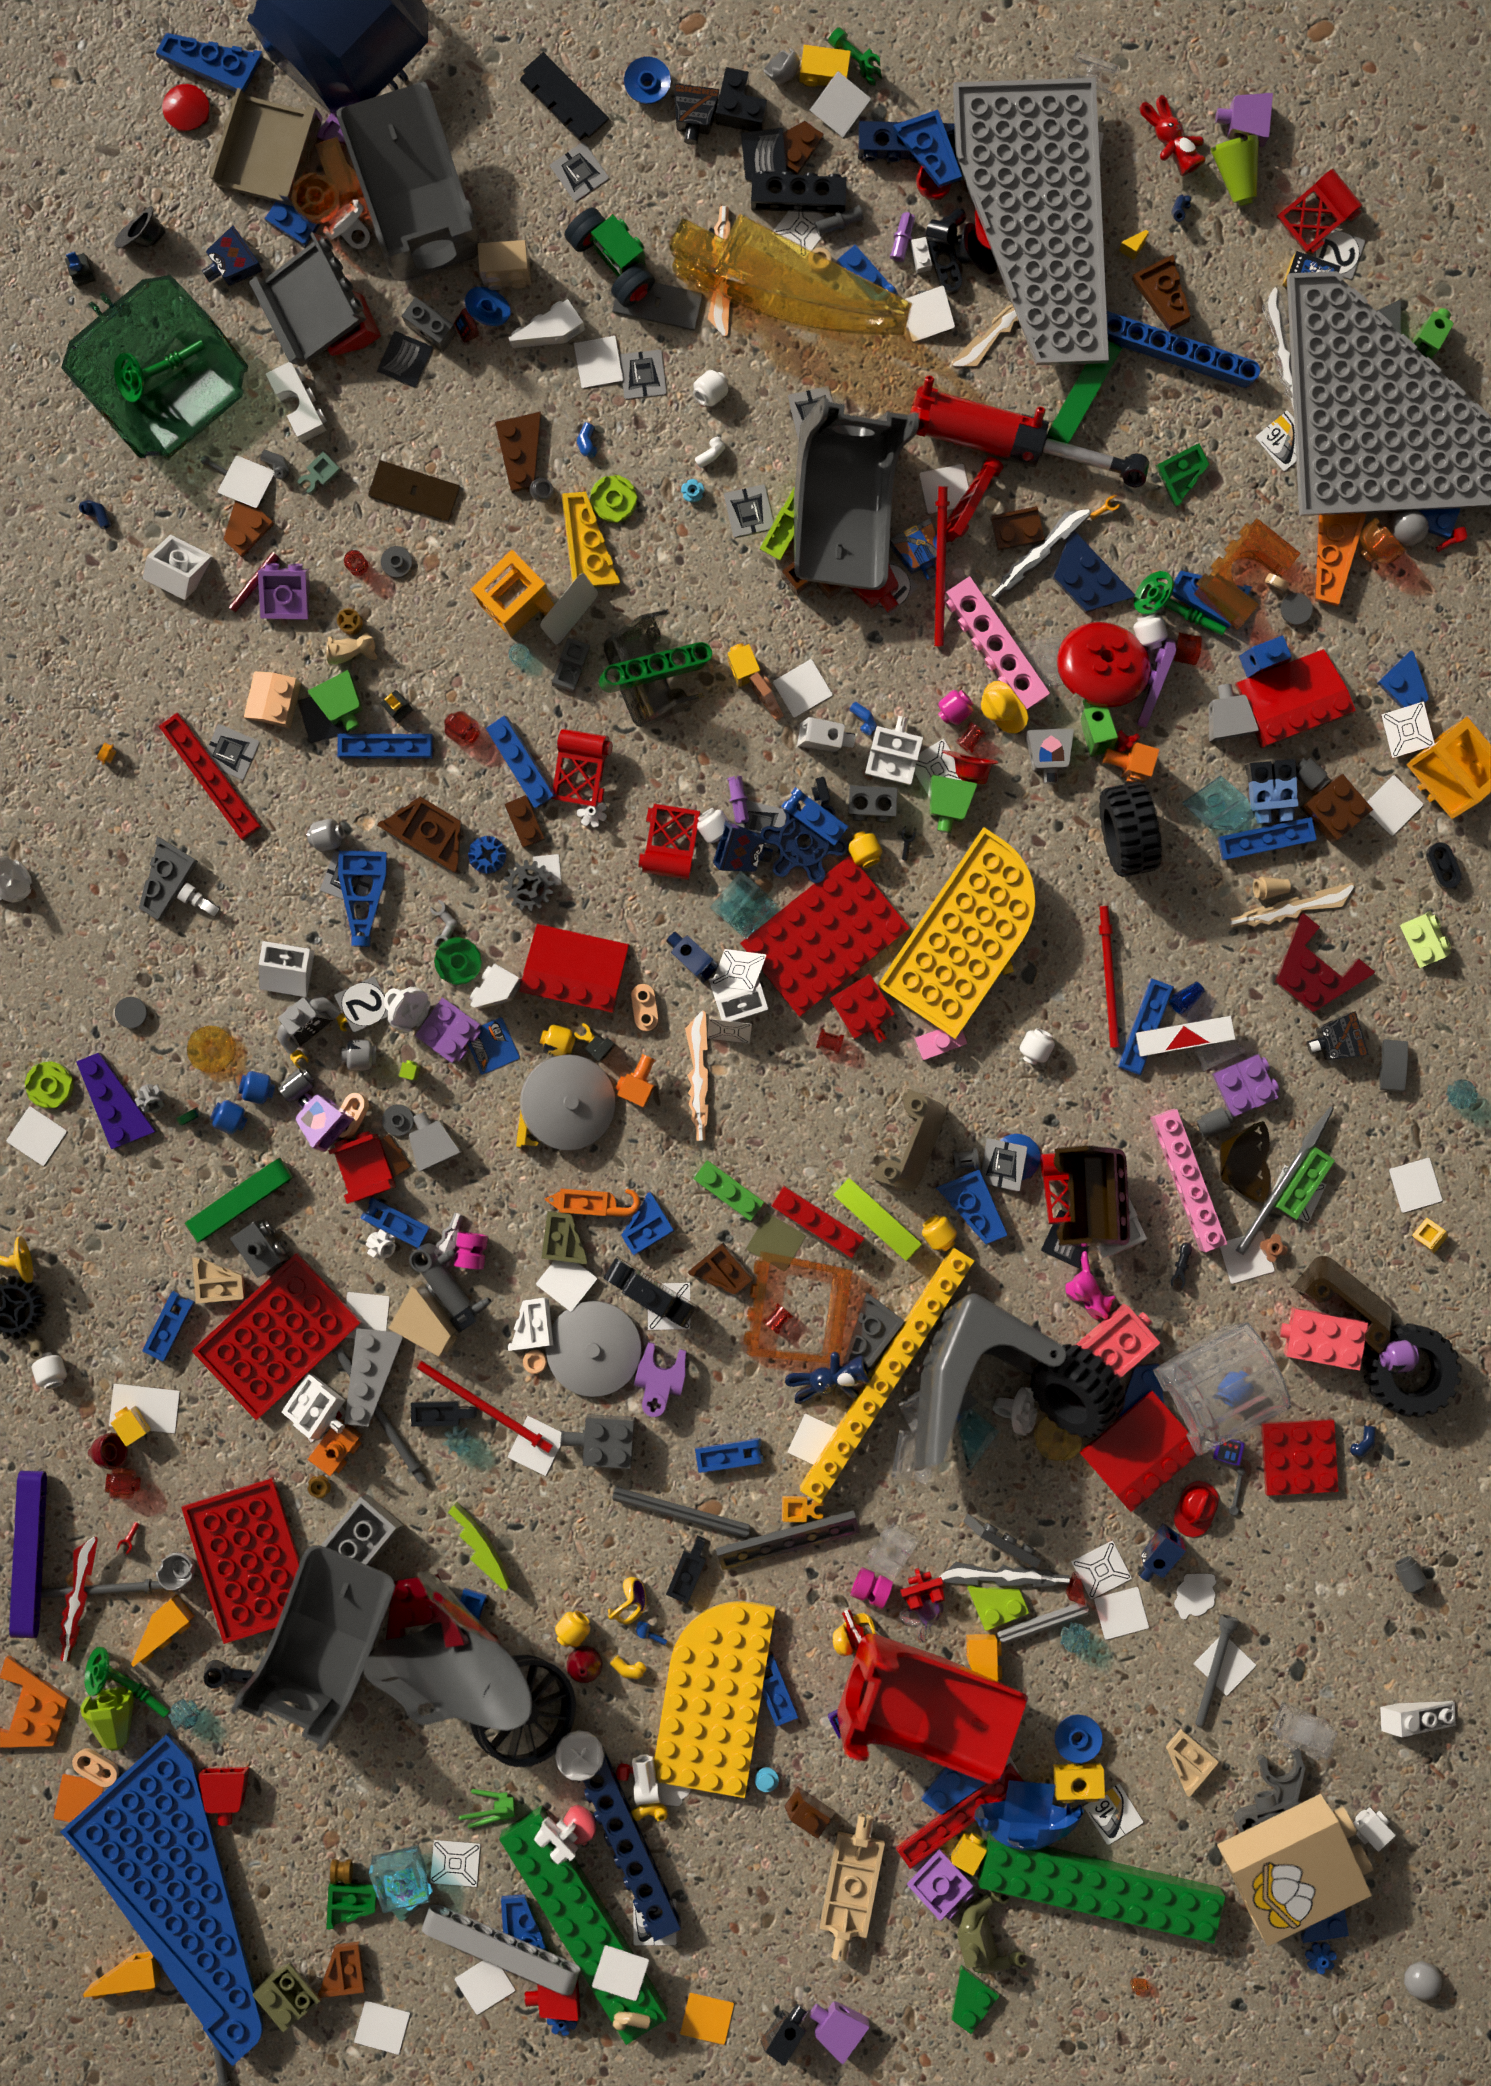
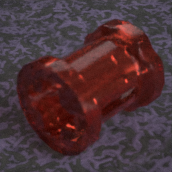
M351 550L344 556V565L352 575L362 576L367 572L368 562L361 552ZM356 559H359L361 563H358L354 568L352 563H355Z
M970 722L968 724L969 728L961 738L956 740V743L972 754L976 744L987 735L981 728Z
M821 1028L815 1048L820 1049L821 1047L839 1054L844 1035L825 1032V1029Z
M777 1303L775 1305L776 1309L767 1319L764 1318L762 1321L779 1335L781 1327L788 1319H792L793 1315Z

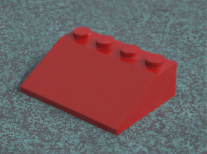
M1324 649L1235 683L1239 694L1246 695L1258 726L1259 731L1255 735L1261 749L1338 720L1356 711L1347 687Z
M537 924L524 967L519 992L614 1013L629 944Z
M1151 1390L1079 1453L1125 1507L1132 1512L1200 1454L1203 1449Z

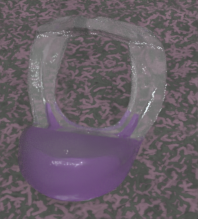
M930 1595L921 1596L923 1608L912 1611L908 1605L901 1610L899 1615L905 1624L917 1627V1636L922 1643L928 1639L930 1627L941 1617L944 1609L943 1602L933 1604ZM913 1612L917 1614L921 1620L911 1619L908 1617L910 1613Z

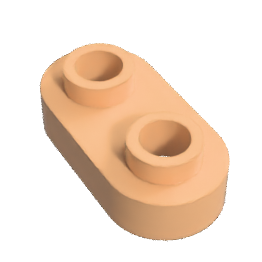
M639 984L634 987L631 993L635 1024L643 1031H651L657 1026L659 1020L655 992L649 985ZM641 991H645L648 995L645 1000L639 999L638 995ZM644 1015L651 1017V1021L648 1024L642 1022Z
M358 1093L348 1095L341 1106L343 1110L354 1118L348 1129H345L339 1136L341 1138L349 1139L355 1135L369 1109L368 1099Z
M82 1749L73 1758L72 1765L74 1770L101 1787L111 1786L119 1777L118 1766L92 1749ZM84 1757L90 1759V1764L84 1762ZM104 1769L110 1770L111 1776L105 1775Z

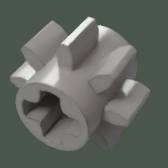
M146 1084L136 1091L138 1097L135 1098L137 1107L142 1108L143 1113H155L165 1106L163 1100L167 1097L164 1090H160L158 1084L155 1086Z

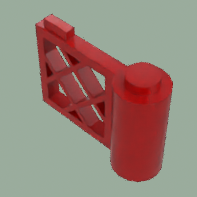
M1331 169L1311 188L1279 213L1277 219L1305 253L1308 251L1314 253L1325 244L1323 239L1348 219L1350 222L1354 221L1362 213L1360 209L1363 204L1336 171ZM1312 193L1319 199V208H1305L1306 198ZM1291 211L1301 212L1300 224H1290L1285 216ZM1304 212L1318 213L1317 225H1303ZM1321 213L1331 214L1336 222L1331 226H1320ZM1302 229L1316 230L1315 239L1308 245L1301 237Z
M561 729L557 740L558 757L553 783V791L556 796L552 799L598 807V802L603 803L605 789L601 788L604 763L607 755H611L613 743L608 736ZM564 758L572 759L577 766L569 774L563 769ZM577 760L585 761V762H583V763L580 765V763H579ZM590 762L598 763L596 774L589 778L583 767ZM580 771L586 781L576 788L570 777ZM567 781L573 791L567 796H560V785ZM588 784L593 790L592 801L584 800L579 792Z
M653 804V808H648L646 822L650 823L647 845L645 854L640 853L638 867L642 868V873L689 880L700 811ZM657 811L668 812L672 819L661 826L656 819ZM684 815L694 816L693 825L686 830L678 821ZM675 822L682 832L671 839L664 829ZM655 824L658 826V829L656 831H654ZM692 830V834H691V837H690V836L688 835V832H690V831ZM660 832L669 841L663 846L652 845L653 837ZM685 835L690 842L689 851L679 850L674 842Z
M1055 1153L1041 1154L1040 1157L1048 1225L1071 1221V1217H1068L1070 1215L1069 1205L1061 1200L1068 1191V1184L1065 1181H1069V1174L1060 1173L1054 1166ZM1049 1182H1059L1065 1187L1059 1197L1050 1191ZM1057 1202L1068 1210L1064 1217L1053 1218L1052 1208Z

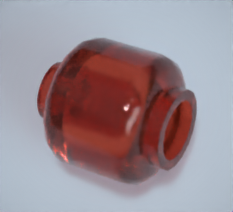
M458 711L454 714L451 713L445 719L444 733L457 745H472L478 739L480 734L478 721L466 712Z
M113 1469L110 1474H106L105 1493H109L111 1499H132L134 1493L140 1491L141 1477H136L134 1469Z

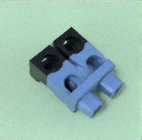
M1296 759L1246 764L1245 771L1248 776L1249 799L1251 803L1250 811L1255 812L1257 824L1271 823V810H1278L1279 822L1293 821L1294 808L1298 807Z

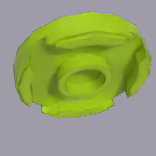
M620 475L605 476L594 484L591 490L590 503L594 513L600 519L608 523H619L625 521L633 514L637 506V494L634 486L628 479Z
M49 1061L32 1067L27 1073L25 1088L29 1100L36 1106L57 1108L65 1104L71 1097L74 1081L70 1071L64 1065Z

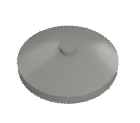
M561 1055L543 1061L531 1071L522 1087L520 1109L526 1127L541 1143L555 1149L576 1150L591 1145L606 1132L615 1111V1094L610 1079L597 1064L581 1056Z
M603 1301L581 1302L571 1312L565 1310L552 1325L553 1345L546 1346L547 1360L553 1375L565 1388L583 1396H604L622 1388L634 1375L641 1357L640 1334L633 1320L619 1307Z

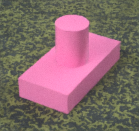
M941 1029L914 1038L922 1060L967 1044L963 1030L956 1039Z

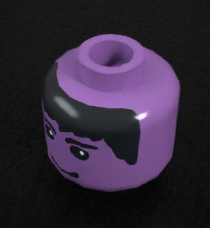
M1407 1340L1390 1342L1383 1349V1352L1380 1353V1361L1382 1366H1386L1392 1374L1409 1372L1418 1364L1419 1354L1417 1348Z

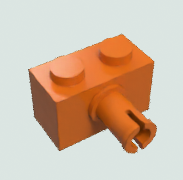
M1137 742L1128 750L1127 754L1107 748L1103 763L1122 767L1121 777L1127 778L1126 782L1128 783L1137 781L1144 783L1152 777L1159 749Z
M642 1054L634 1073H627L626 1077L621 1076L615 1089L619 1090L618 1096L646 1107L655 1085L648 1082L647 1077L656 1060Z
M341 1418L338 1421L345 1425V1428L342 1429L343 1431L338 1434L334 1429L330 1428L307 1459L329 1476H332L335 1471L339 1474L348 1463L344 1460L349 1453L354 1454L362 1444L359 1441L362 1434L349 1424H344L345 1421Z

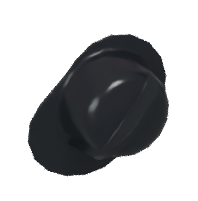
M147 207L141 215L129 222L119 232L114 242L116 248H123L131 242L147 248L161 239L166 229L153 215L154 207Z
M967 223L963 228V232L957 235L955 242L951 245L957 259L964 265L975 264L984 274H994L997 270V263L992 250L980 243L976 234V226L972 223Z

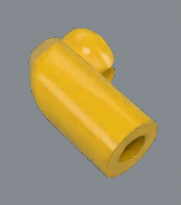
M619 1655L610 1662L611 1666L622 1677L627 1679H640L646 1671V1666L642 1662H637L635 1665H627Z
M661 1803L640 1805L631 1811L636 1821L641 1820L647 1815L655 1817L659 1822L665 1821L668 1817V1810Z

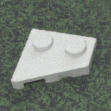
M539 1298L523 1301L519 1311L520 1317L514 1327L516 1332L512 1343L508 1345V1351L552 1346L553 1336L549 1299Z

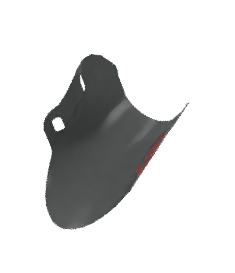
M419 1571L418 1577L429 1598L460 1626L463 1635L467 1636L469 1644L446 1648L442 1623H433L420 1632L383 1641L367 1657L363 1665L365 1677L373 1685L388 1693L402 1704L408 1716L420 1725H430L452 1718L462 1719L476 1725L497 1730H510L523 1725L531 1713V1697L527 1683L513 1658L445 1583L427 1571ZM434 1592L443 1596L444 1604L434 1599ZM392 1677H399V1679L389 1682L381 1681ZM488 1685H490V1686H489V1689L487 1690V1692H486V1694H485V1696H484V1692H485L486 1688L488 1687ZM433 1703L435 1709L433 1713L423 1716L419 1714L418 1707L420 1705Z

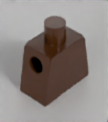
M799 1786L796 1787L784 1805L789 1819L817 1839H819L835 1813L833 1809Z

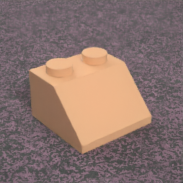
M254 672L244 718L291 729L301 682L297 678L277 673Z

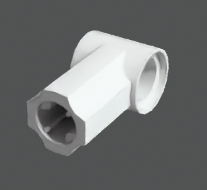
M645 1754L633 1758L634 1798L636 1805L661 1803V1786L659 1780L657 1781L653 1756Z

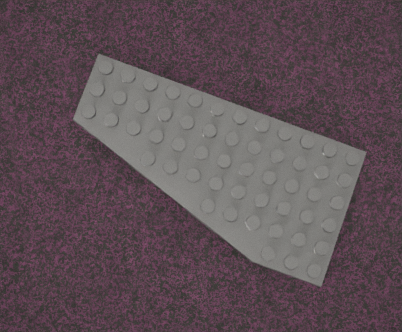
M1096 78L954 82L953 104L956 159L1036 366L1107 363L1109 357Z

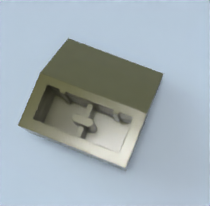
M291 1963L272 1972L258 1984L252 1995L282 2032L286 2031L321 2001L319 1996Z

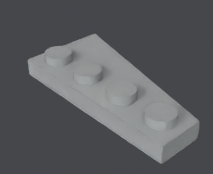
M356 1329L344 1424L369 1426L403 1336L389 1331Z

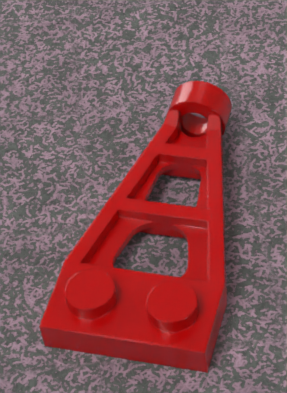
M988 457L983 468L947 518L946 543L949 541L953 542L957 537H963L970 527L968 522L973 516L992 477L999 476L1004 468L1003 464L996 458Z

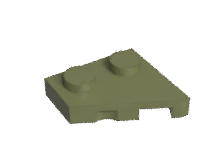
M547 1211L541 1259L587 1264L588 1259L572 1214Z

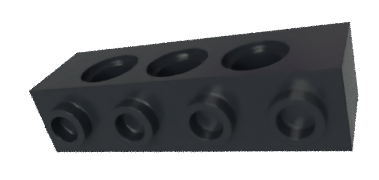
M769 171L752 173L751 210L833 214L839 211L841 213L845 211L847 177H842L839 174L818 176L816 173L795 175L792 172L771 174ZM772 187L781 189L777 194L771 193L769 190ZM796 188H801L805 192L801 195H797L793 192V190ZM825 189L828 194L821 196L816 191Z

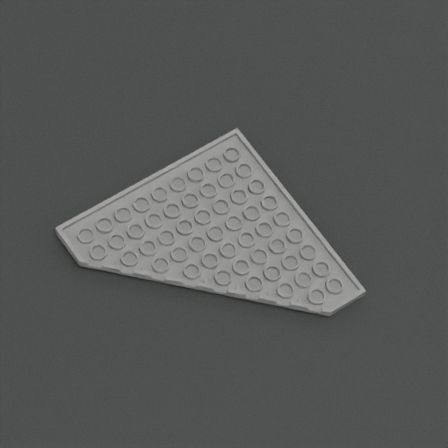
M1337 271L1289 273L1287 275L1299 516L1491 506L1490 415L1478 403L1470 400L1465 395L1466 392L1453 380L1450 381L1429 357L1426 358L1416 349L1417 346L1404 334L1401 335L1380 311L1374 310L1367 303L1368 300L1342 280L1343 277Z

